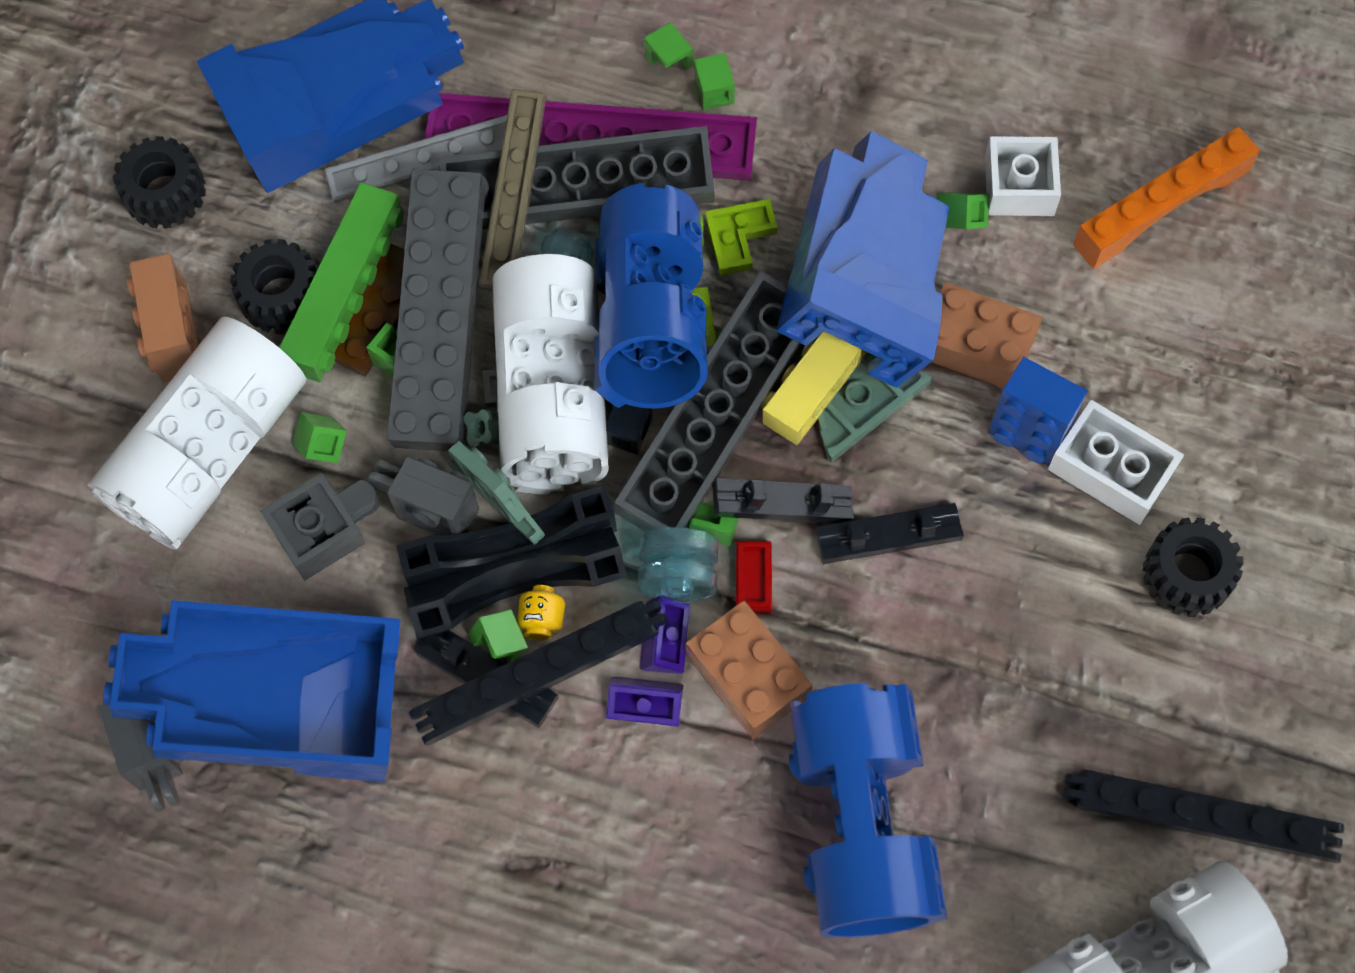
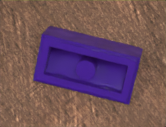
M657 596L646 603L647 605L654 601H659L662 607L659 612L651 615V618L665 613L669 621L657 628L659 631L657 636L642 643L640 669L650 672L683 674L690 604Z
M611 677L608 689L606 719L679 727L684 685Z

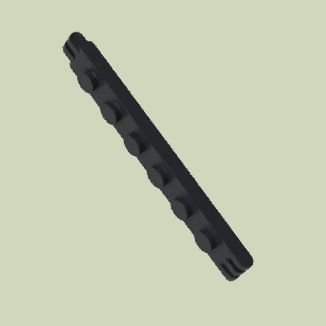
M638 601L410 710L409 714L412 720L428 716L416 723L415 726L419 733L434 728L433 731L422 737L425 746L431 745L654 638L659 634L657 628L666 624L669 619L665 613L651 618V615L662 609L659 601H654L647 605H644L642 601Z
M1081 770V775L1065 774L1064 783L1078 786L1079 788L1078 790L1064 788L1062 797L1077 801L1076 808L1321 861L1341 863L1342 855L1337 852L1328 851L1327 847L1342 848L1343 839L1328 835V832L1344 833V824L1091 770Z

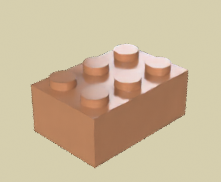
M170 253L130 262L131 276L126 277L130 295L136 299L137 306L132 307V315L136 326L141 327L142 336L137 337L140 354L143 358L147 357L151 372H157L163 383L173 379L199 346L188 287Z
M944 282L940 292L942 294L941 326L932 363L1004 389L1023 356L1028 358L1043 316Z
M744 600L686 642L687 658L753 740L790 713V705L793 701L803 703L806 700V694L812 692L813 684Z

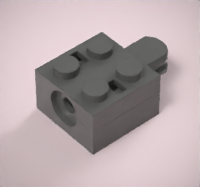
M407 456L401 468L383 460H377L374 466L376 472H371L367 481L376 489L388 494L398 519L435 535L468 533L479 511L473 485L468 477L456 471H452L449 474L439 470L435 463L425 458L415 460Z
M323 473L260 510V512L305 581L365 544L356 523L379 508V499L374 487L364 480H359L336 494Z
M99 705L98 708L120 775L139 791H147L150 803L156 812L165 809V802L159 784L168 803L171 806L178 804L180 800L173 778L183 774L179 762L184 760L154 758L153 746H146V737L149 722L156 723V720L112 717L109 705Z

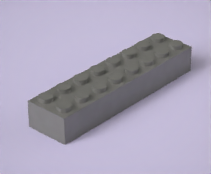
M707 126L538 146L526 225L601 216L603 205L613 194L623 188L644 183V188L664 189L665 184L685 192L696 204L714 203L715 193ZM502 150L438 158L439 171L481 173L486 185L482 230L489 229Z
M412 169L387 439L394 448L448 451L458 441L464 445L466 429L464 416L467 413L486 191V185L481 173Z
M762 271L759 272L708 353V374L703 387L693 397L674 407L614 502L615 514L672 548H675L689 526L691 518H694L712 489V483L720 476L760 411L764 399L773 390L801 345L800 342L776 332L787 286Z

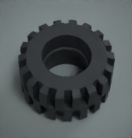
M156 136L153 141H150L149 137L142 139L143 143L139 145L133 143L129 146L130 151L128 153L123 151L119 156L122 162L115 164L114 170L116 174L113 175L115 189L132 218L135 217L138 223L142 225L148 223L150 228L155 229L159 225H162L164 229L171 228V224L175 222L179 226L185 223L183 220L185 217L192 218L196 214L195 207L201 208L203 204L201 197L206 196L205 179L192 152L189 151L185 144H178L176 139L169 138L165 141L163 136ZM174 176L162 188L147 189L148 185L159 177Z
M270 239L265 240L264 245L258 247L257 243L250 247L252 250L250 253L243 252L239 256L241 263L234 264L232 269L235 275H231L230 282L233 286L231 288L245 318H248L255 327L260 325L262 331L270 332L274 328L276 334L284 333V329L290 327L317 269L309 253L305 249L301 250L298 244L292 242L288 246L286 240L278 239V242L273 244ZM275 279H293L291 286L280 294H262L264 287Z
M1188 517L1182 518L1178 524L1175 521L1168 524L1166 529L1162 530L1154 540L1143 563L1142 571H1146L1143 580L1145 585L1152 586L1149 590L1151 597L1155 598L1158 596L1161 599L1159 605L1164 609L1167 605L1173 607L1172 613L1180 615L1183 611H1187L1188 617H1196L1200 611L1203 615L1211 613L1214 608L1218 609L1236 588L1243 573L1240 570L1244 564L1243 556L1236 555L1241 548L1238 542H1230L1229 539L1232 537V534L1228 530L1222 533L1218 530L1220 524L1213 521L1211 525L1205 524V518L1199 517L1196 518L1194 523H1191ZM1183 553L1197 556L1208 567L1210 580L1194 581L1185 577L1178 570L1174 556Z

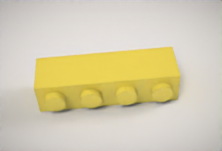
M822 332L816 340H813L804 347L801 353L803 358L797 366L793 364L789 366L781 379L783 384L777 392L771 391L761 405V409H763V424L790 442L798 445L868 352L826 332Z

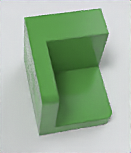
M671 22L644 37L645 57L652 65L660 61L665 67H669L681 61L686 69L693 66V48Z
M726 54L694 59V79L703 110L735 104V84Z
M970 192L937 193L936 199L950 206L945 228H988L989 194Z
M386 323L366 348L373 366L393 378L397 336L394 327Z
M300 412L293 446L305 459L338 463L347 430L331 416Z
M702 503L695 517L691 518L689 536L731 547L739 518L715 517L714 505Z
M512 609L479 617L468 633L473 646L487 643L494 659L506 656L508 662L522 657L528 649Z

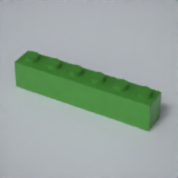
M360 182L279 348L297 364L308 379L320 383L325 372L329 373L334 365L335 351L339 343H343L348 336L349 322L353 314H357L361 309L363 293L367 285H371L375 280L380 257L386 256L390 247V237L394 228L398 229L403 221L404 210L401 207L398 194Z

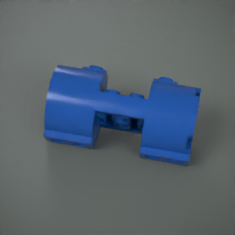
M644 183L628 186L613 194L601 209L599 237L595 239V272L597 276V289L606 296V301L599 313V335L595 337V391L617 408L625 404L640 408L674 406L697 394L707 379L706 306L699 296L692 293L703 274L701 214L697 204L689 195L678 188L666 184L664 189L644 188Z
M868 683L833 686L807 693V702L801 704L800 701H793L790 705L795 741L792 742L794 753L789 754L791 773L793 777L797 776V779L805 786L831 787L832 796L834 799H839L841 814L835 815V823L839 838H844L845 842L822 847L807 855L808 866L803 869L806 888L808 890L812 889V894L816 897L820 935L824 937L855 938L892 934L921 928L936 921L948 919L936 841L929 835L921 837L894 836L886 780L903 775L915 767L924 766L913 693L906 684L896 686L885 684L882 686L883 691L868 687Z

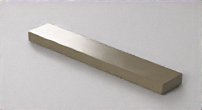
M512 89L479 283L481 289L493 290L492 280L495 272L504 264L520 258L545 110L546 93Z

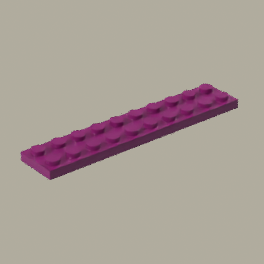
M439 93L443 105L429 111L425 139L508 115L510 98ZM546 101L539 146L707 126L713 178L751 181L757 117Z

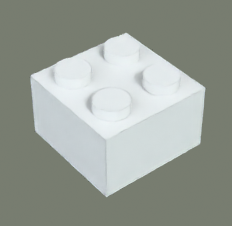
M990 137L985 154L986 194H989V215H1055L1061 198L1057 137Z

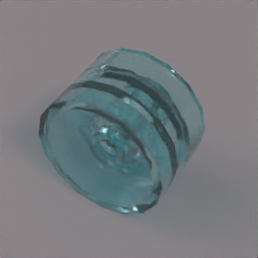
M671 527L646 532L640 538V560L644 564L639 567L638 590L652 598L663 596L681 602L700 601L711 598L717 594V570L713 566L718 563L719 540L709 533L689 528Z

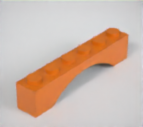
M1238 126L1081 224L1073 246L1093 269L1099 267L1121 253L1145 230L1178 206L1202 193L1225 187L1249 172L1260 149Z

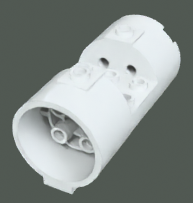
M539 254L512 260L501 266L495 272L492 280L500 470L506 477L510 478V485L515 487V492L548 495L550 492L564 491V485L580 481L581 485L586 487L600 481L609 471L605 402L603 397L595 391V337L599 335L596 272L588 263L566 255Z
M221 317L88 483V486L94 489L92 491L94 497L131 525H136L147 533L151 531L152 533L149 536L157 542L177 550L220 495L221 488L258 440L267 434L305 385L306 377L286 353L259 332L233 318Z
M1220 860L1191 877L1175 882L1170 888L1150 900L1152 917L1136 922L1126 932L1113 939L1104 940L1101 943L1088 933L1083 937L1072 940L1067 946L1020 973H1280L1279 969L1287 964L1288 954L1281 931L1257 890L1237 868L1226 861Z

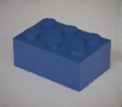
M1023 356L1002 391L988 433L998 443L1007 447L1013 446L1024 452L1025 456L1031 461L1050 466L1055 452L1072 429L1088 390Z

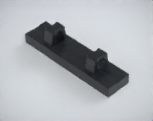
M716 478L712 483L715 517L841 523L854 519L850 485ZM811 495L815 496L816 505L814 508H812Z
M956 503L816 527L823 564L961 541L964 537ZM919 520L921 521L920 534L918 532L916 521Z
M450 630L426 636L416 650L418 657L464 684L506 664L499 659H494L491 654L477 646H473L472 643ZM462 650L466 651V655L464 656L460 664L457 666V657ZM546 689L506 709L540 728L559 697L557 693Z

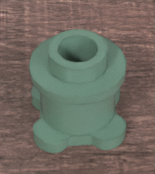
M481 409L479 413L467 412L465 414L464 423L467 425L468 431L466 439L470 446H478L480 442L499 444L498 409Z

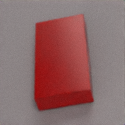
M736 541V606L744 600L754 613H772V541Z

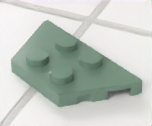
M867 353L817 419L827 459L831 463L929 386L932 377L922 372V375L915 374L896 388L867 374L869 363L877 357Z
M458 441L448 450V459L450 460L448 465L454 471L468 477L473 485V489L534 545L545 536L544 532L520 503L519 496L508 486L511 483L510 480L499 468L496 467L491 470L486 466L488 461L478 449L473 447L469 450Z

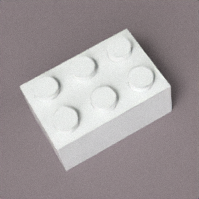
M1090 400L1055 452L1048 470L1138 525H1141L1175 472L1184 454Z

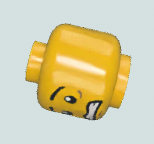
M535 585L532 591L524 592L519 597L516 617L520 630L524 632V637L536 641H548L553 638V635L562 631L565 601L561 596L554 593L553 587L546 585Z

